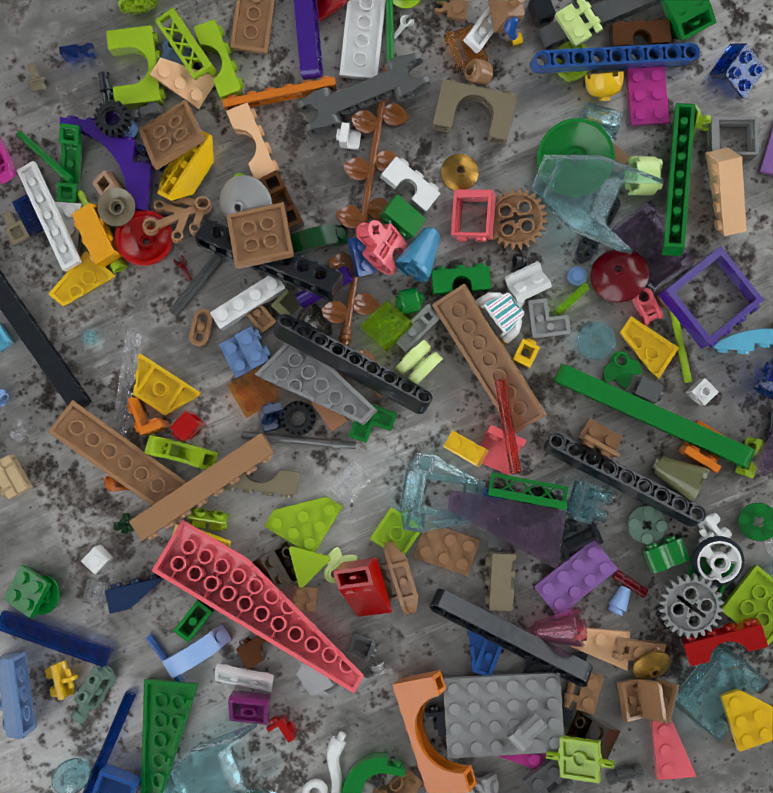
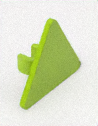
M697 104L695 107L693 139L697 128L702 131H708V123H711V116H701V110Z
M294 546L289 548L300 588H303L330 561V556Z

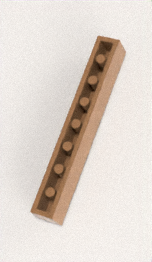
M260 433L129 522L141 541L147 538L151 541L160 535L158 533L159 530L165 528V530L176 524L174 520L179 517L184 519L192 513V508L195 506L198 508L208 503L207 498L212 495L217 497L225 491L223 489L228 484L233 486L241 480L240 476L246 473L248 476L256 471V465L261 462L266 464L273 459L272 455L276 452L265 435Z

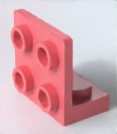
M488 425L480 446L489 450L482 464L509 475L521 447H524L526 440L495 426Z

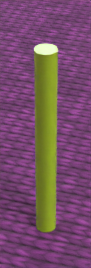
M669 309L676 345L679 347L678 354L684 383L692 382L680 322Z

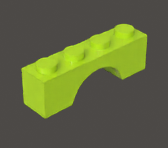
M215 19L194 26L202 50L215 53L222 59L221 70L213 79L221 101L227 99L230 95L242 96V89L245 87L241 77L237 78L235 72L238 71L235 60H230L228 55L232 52L228 42L224 43L222 39L225 36L222 26H217Z

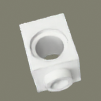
M706 378L698 379L685 393L697 406H705L718 391Z

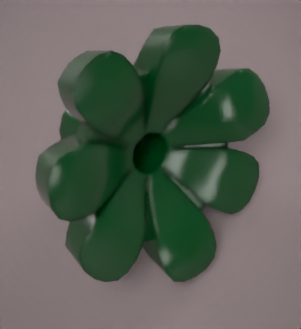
M123 513L122 519L119 522H114V530H121L122 534H127L128 530L135 531L129 522V513Z

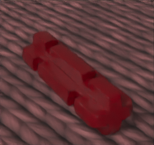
M620 570L615 571L612 576L614 580L621 582L620 584L634 593L636 592L642 598L649 591Z

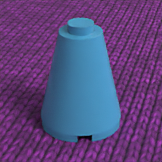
M432 227L424 228L397 257L395 261L396 268L407 277L409 274L414 276L413 280L427 282L431 276L440 241L439 232Z

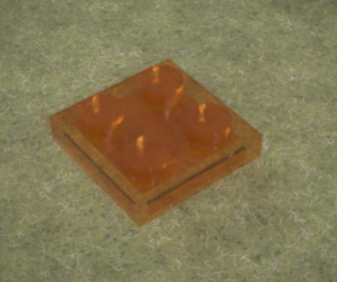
M261 366L227 385L246 418L259 412L263 405L270 402L274 403L280 399L270 382L255 375Z

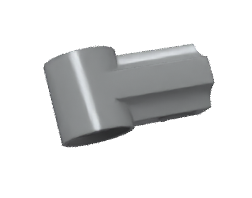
M535 711L521 725L513 727L506 737L522 753L530 747L533 739L548 725Z

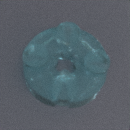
M591 322L580 329L576 344L579 352L584 357L600 360L612 353L616 347V337L611 327L604 322ZM593 336L600 337L599 346L592 344Z

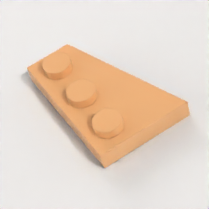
M163 58L158 60L149 74L182 99H186L196 109L201 107L215 85L213 79L216 77H211L210 74L205 73L195 81L184 65Z

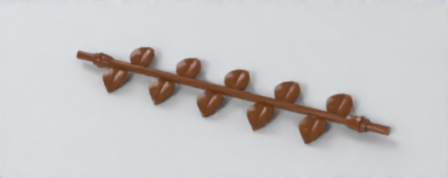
M384 65V67H383V72H386L387 70H386V67H385V65ZM388 98L378 102L376 117L368 110H361L351 116V122L357 131L364 134L374 132L369 164L359 157L353 158L344 164V171L351 179L356 181L366 179L361 211L353 205H347L336 212L338 221L347 228H356L360 223H367L368 213L372 219L382 220L378 215L387 204V201L383 198L371 200L375 168L383 173L394 158L397 157L388 150L378 153L382 122L384 121L389 126H399L409 118L407 112L400 105L391 103L385 106ZM339 253L329 259V266L335 269L346 266L350 273H352L353 281L350 282L347 306L340 301H331L321 308V313L330 323L339 324L344 322L338 339L340 343L348 347L352 341L351 323L353 310L360 315H369L376 312L380 308V304L369 293L364 292L356 296L359 277L355 276L351 256L347 253Z

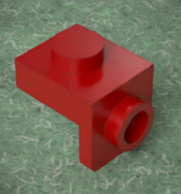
M285 714L280 717L276 715L268 721L269 724L266 728L268 733L278 727L288 743L295 739L297 728L292 721L287 719Z

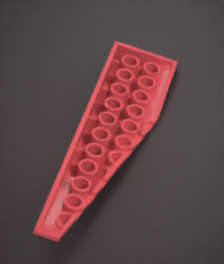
M184 520L180 522L153 567L152 572L352 693H355L364 674L248 558Z

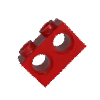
M185 411L169 428L173 431L171 433L173 437L178 441H191L206 424L193 411Z

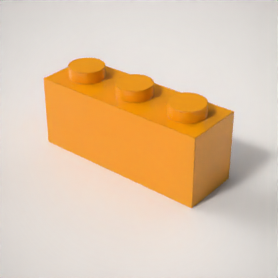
M88 203L71 214L74 219V226L79 230L82 236V243L87 247L90 253L89 257L95 265L106 267L122 257L116 248L115 237L109 225L99 216L98 205Z

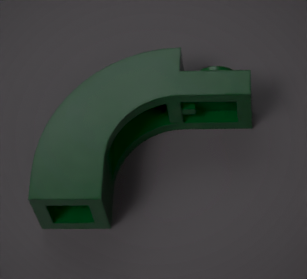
M321 225L290 235L293 252L296 255H304L321 248L348 244V236L343 225Z

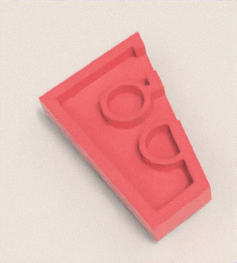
M651 720L656 778L658 780L697 777L673 721L671 720V723L668 724Z

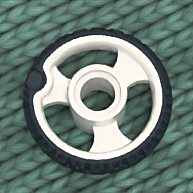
M713 536L703 540L695 548L692 556V565L698 577L702 575L705 581L709 579L712 582L711 585L724 586L735 581L742 573L745 564L744 554L740 546L732 539L724 536ZM722 543L730 546L731 550L728 553H724L720 549L711 550L710 546ZM700 557H706V562L712 568L709 575L703 573L700 567ZM717 558H722L721 563L714 564ZM731 561H736L734 570L722 578L721 573L729 570Z

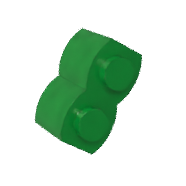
M675 535L665 537L664 542L660 544L657 542L646 545L647 548L642 550L650 572L654 574L690 560L682 538L675 537Z

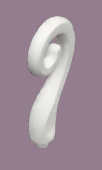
M342 731L337 736H332L327 748L326 758L332 779L331 793L342 792V774L339 758L346 745L344 741L346 734ZM310 779L303 786L301 793H310L312 788H318L319 793H327L328 787L321 779Z

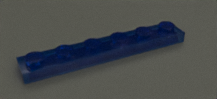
M3 610L0 615L1 632L100 667L107 666L113 650L112 647L7 610Z

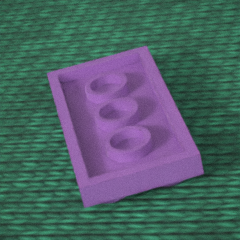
M596 541L578 549L569 556L570 560H564L533 585L557 617L618 570Z

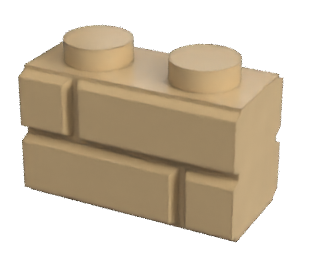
M15 454L7 455L0 459V494L8 500L14 499L33 488Z

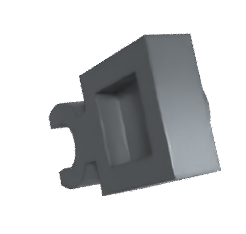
M149 102L146 106L140 107V110L129 112L134 122H140L143 119L150 120L158 117L165 112V108L156 102Z

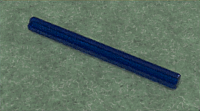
M125 692L82 793L93 792L100 770L109 760L136 696L134 692Z

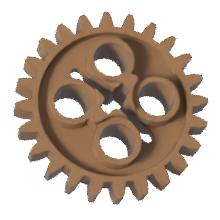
M511 188V194L504 191L503 198L497 195L499 201L495 202L493 240L499 239L497 242L499 246L504 243V248L507 249L511 245L513 251H515L516 246H519L522 251L523 245L526 244L530 248L529 242L532 241L537 244L535 238H542L540 231H546V228L542 225L548 224V220L543 218L548 216V213L542 212L546 206L545 204L540 205L542 202L541 198L535 200L536 193L529 196L530 191L528 189L523 193L522 189L519 188L518 192L515 193L514 189ZM524 204L530 205V209L527 212L520 211L521 206ZM505 208H510V214L507 216H503L502 210ZM515 216H519V218H520V219L518 220V223H515V222H514V220H515V218H516ZM526 223L533 224L530 231L523 230V226ZM512 226L514 228L513 232L509 235L504 234L505 228Z

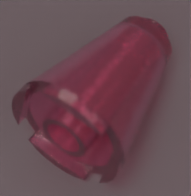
M579 606L572 607L535 621L533 626H531V634L549 643L584 647L586 644L583 641H587V626L585 619H581L580 616L583 613L582 609Z

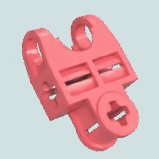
M377 220L370 221L369 223H360L356 228V235L366 246L362 255L382 273L393 275L397 269L393 260V251L400 255L408 247L406 241L391 223L382 225Z

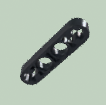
M609 195L601 203L575 250L574 255L578 262L585 263L589 261L595 253L620 208L621 203L617 196ZM613 200V205L616 207H612L608 213L605 212L609 206L607 202ZM604 216L607 219V224L604 226L599 225L597 218ZM590 232L597 234L598 240L596 242L589 241L588 234ZM586 244H587L588 246H591V247L588 248V250H587V252H586V254L588 255V257H587V256H585L584 258L580 257V256H581V253L579 252V250H580V251H583V250L585 249V247H586Z

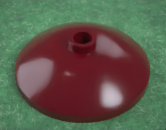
M616 248L606 251L596 259L591 268L590 280L594 291L601 298L616 303L626 302L636 298L643 292L649 280V269L645 259L636 251L627 248ZM617 268L622 269L620 272L615 271Z

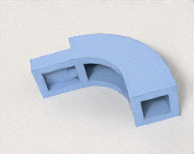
M220 624L190 645L176 651L163 660L162 663L170 676L174 678L219 651L220 648L232 639L224 625Z

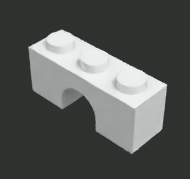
M395 157L380 178L394 190L403 182L411 183L415 188V195L410 200V203L424 214L441 194L438 191L439 188L432 182H426L423 179L424 176L419 171H413L408 167L409 163L405 159Z

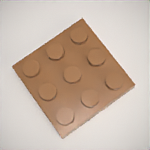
M186 99L138 129L151 163L156 170L206 140Z
M283 202L226 215L236 269L294 257Z

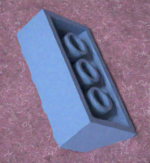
M26 651L0 656V709L4 715L2 725L4 731H6V737L23 739L36 728Z

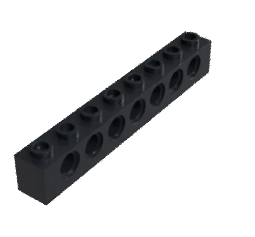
M205 219L194 235L198 247L234 261L229 228L218 221ZM294 254V257L249 267L332 302L343 286V275L339 270L323 266L317 261L308 260L300 254Z

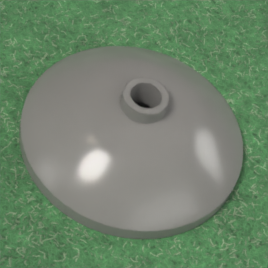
M239 175L228 180L220 194V208L226 221V215L272 205L271 196L264 184L248 175Z

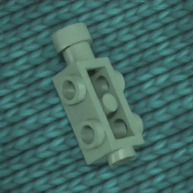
M94 666L74 698L75 702L79 705L71 714V718L74 721L83 724L89 716L88 712L90 709H96L99 704L104 702L106 692L115 684L116 676L111 668L107 666Z

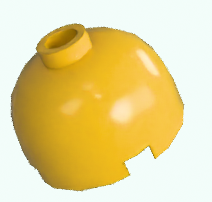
M617 71L585 75L588 93L593 97H599V101L611 100V96L617 95L623 86V71L618 72V75Z

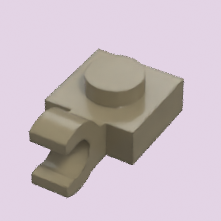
M7 211L2 214L9 225L4 230L13 246H17L32 238L25 223L22 220L17 221L13 212Z

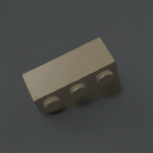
M489 550V554L485 555V566H488V574H485V586H488V593L484 595V604L488 605L489 611H513V577H515L514 560H516V554L512 550Z

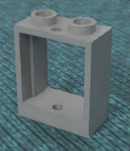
M711 117V123H708L709 130L706 131V152L720 149L719 127H746L747 152L736 153L742 156V160H752L758 155L761 149V144L758 142V134L760 132L758 117Z

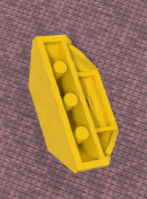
M202 131L206 139L205 141L168 164L161 175L157 192L160 196L173 201L194 194L214 163L212 135Z

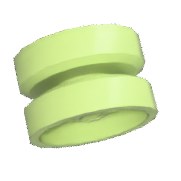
M423 340L416 347H413L394 369L401 376L406 375L412 370L413 372L407 379L419 384L443 358L437 352H433L425 358L424 356L430 351L431 346Z

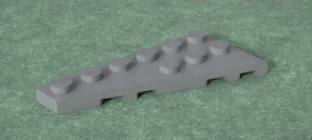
M287 343L255 373L261 379L362 425L377 412L333 368Z

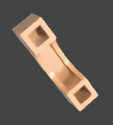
M248 103L226 111L235 133L247 135L256 142V153L248 163L253 177L261 182V177L275 170L278 171L279 167L276 160H271L269 155L272 153L269 143H264L262 136H265L261 124L257 126L255 119L258 117L254 107L249 108Z

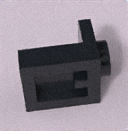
M436 704L429 705L424 710L425 717L437 716L433 718L434 730H438V736H446L444 707Z

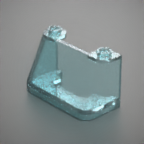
M719 644L712 651L710 662L699 664L681 685L675 705L720 742L728 731V724L722 719L725 711L719 694L736 688L742 691L747 689L752 693H757L764 688L768 680L725 645Z

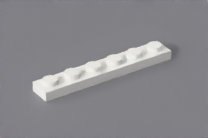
M32 161L17 170L62 270L68 271L81 264L80 256L37 163Z

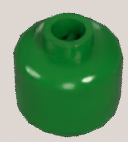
M415 287L400 290L398 296H395L398 311H402L403 314L420 311L421 304L424 303L422 292L418 293Z

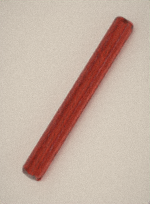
M498 379L495 381L509 470L510 474H519L521 466L507 384L505 379Z

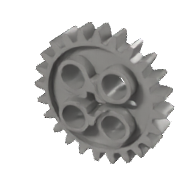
M694 573L691 579L687 574H684V579L677 576L676 583L669 580L672 586L664 585L667 592H660L664 599L658 600L663 605L658 610L663 613L660 615V618L666 620L664 624L667 627L670 626L672 632L677 630L679 636L684 633L686 638H689L691 633L697 638L698 632L705 636L704 630L706 629L712 632L710 626H718L715 619H722L718 612H724L719 607L724 602L718 599L722 596L720 592H716L718 587L715 585L711 586L712 582L709 579L705 581L702 575L697 578V575ZM692 588V594L685 596L686 590ZM677 595H680L690 604L694 605L698 610L703 612L705 616L702 617L692 608L688 607L684 602L677 598ZM704 600H708V605L701 608V603ZM676 604H681L678 611H673V607ZM696 616V620L693 623H689L690 617Z

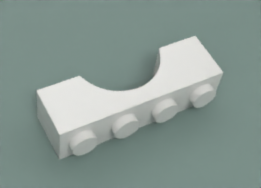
M267 276L211 311L210 314L218 327L225 331L238 323L253 309L279 297L286 288L282 281Z

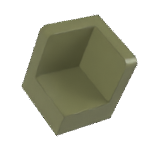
M286 289L271 306L280 315L288 314L292 316L301 305Z

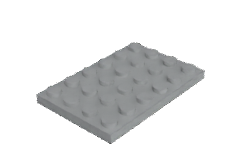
M549 671L443 678L446 686L443 694L447 758L546 753L547 751L558 752L560 737L564 736L560 676H558L560 673L555 674ZM536 711L548 726L533 739L532 744L527 750L520 753L507 739L506 735L513 727L521 725Z

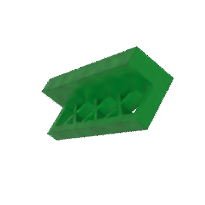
M491 472L488 496L566 510L568 503L566 502L567 486ZM494 478H503L507 486L503 489L493 488ZM506 479L513 480V482L509 484ZM519 481L523 483L526 490L517 493L512 489L511 485ZM535 485H540L546 493L538 497L534 496L530 489ZM554 489L563 490L562 501L554 500L549 493Z

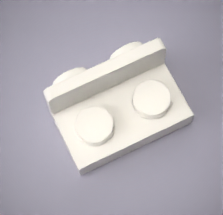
M538 261L505 276L508 291L517 303L552 287L551 281L543 273L541 264Z

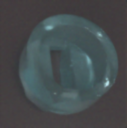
M86 330L82 334L81 342L88 345H96L97 334L92 330Z

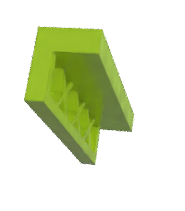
M173 7L155 20L195 81L207 72L211 77L218 74ZM171 17L173 20L172 27H164L162 23ZM175 33L182 34L181 42L173 41ZM184 47L192 48L191 57L183 56ZM194 62H200L204 66L196 73L192 70Z

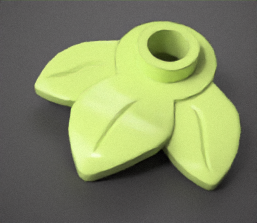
M339 547L333 548L328 554L330 561L324 569V578L329 583H336L335 577L331 576V572L342 562L357 560V556H342Z

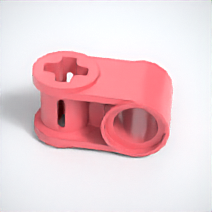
M645 288L642 292L646 296L645 302L640 301L639 295L632 299V302L642 324L647 326L649 322L657 318L662 319L664 315L653 292Z

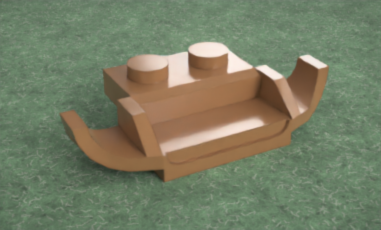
M393 541L384 543V553L387 562L380 563L379 567L389 601L399 600L404 615L416 613L419 594L413 581L408 559L395 546Z

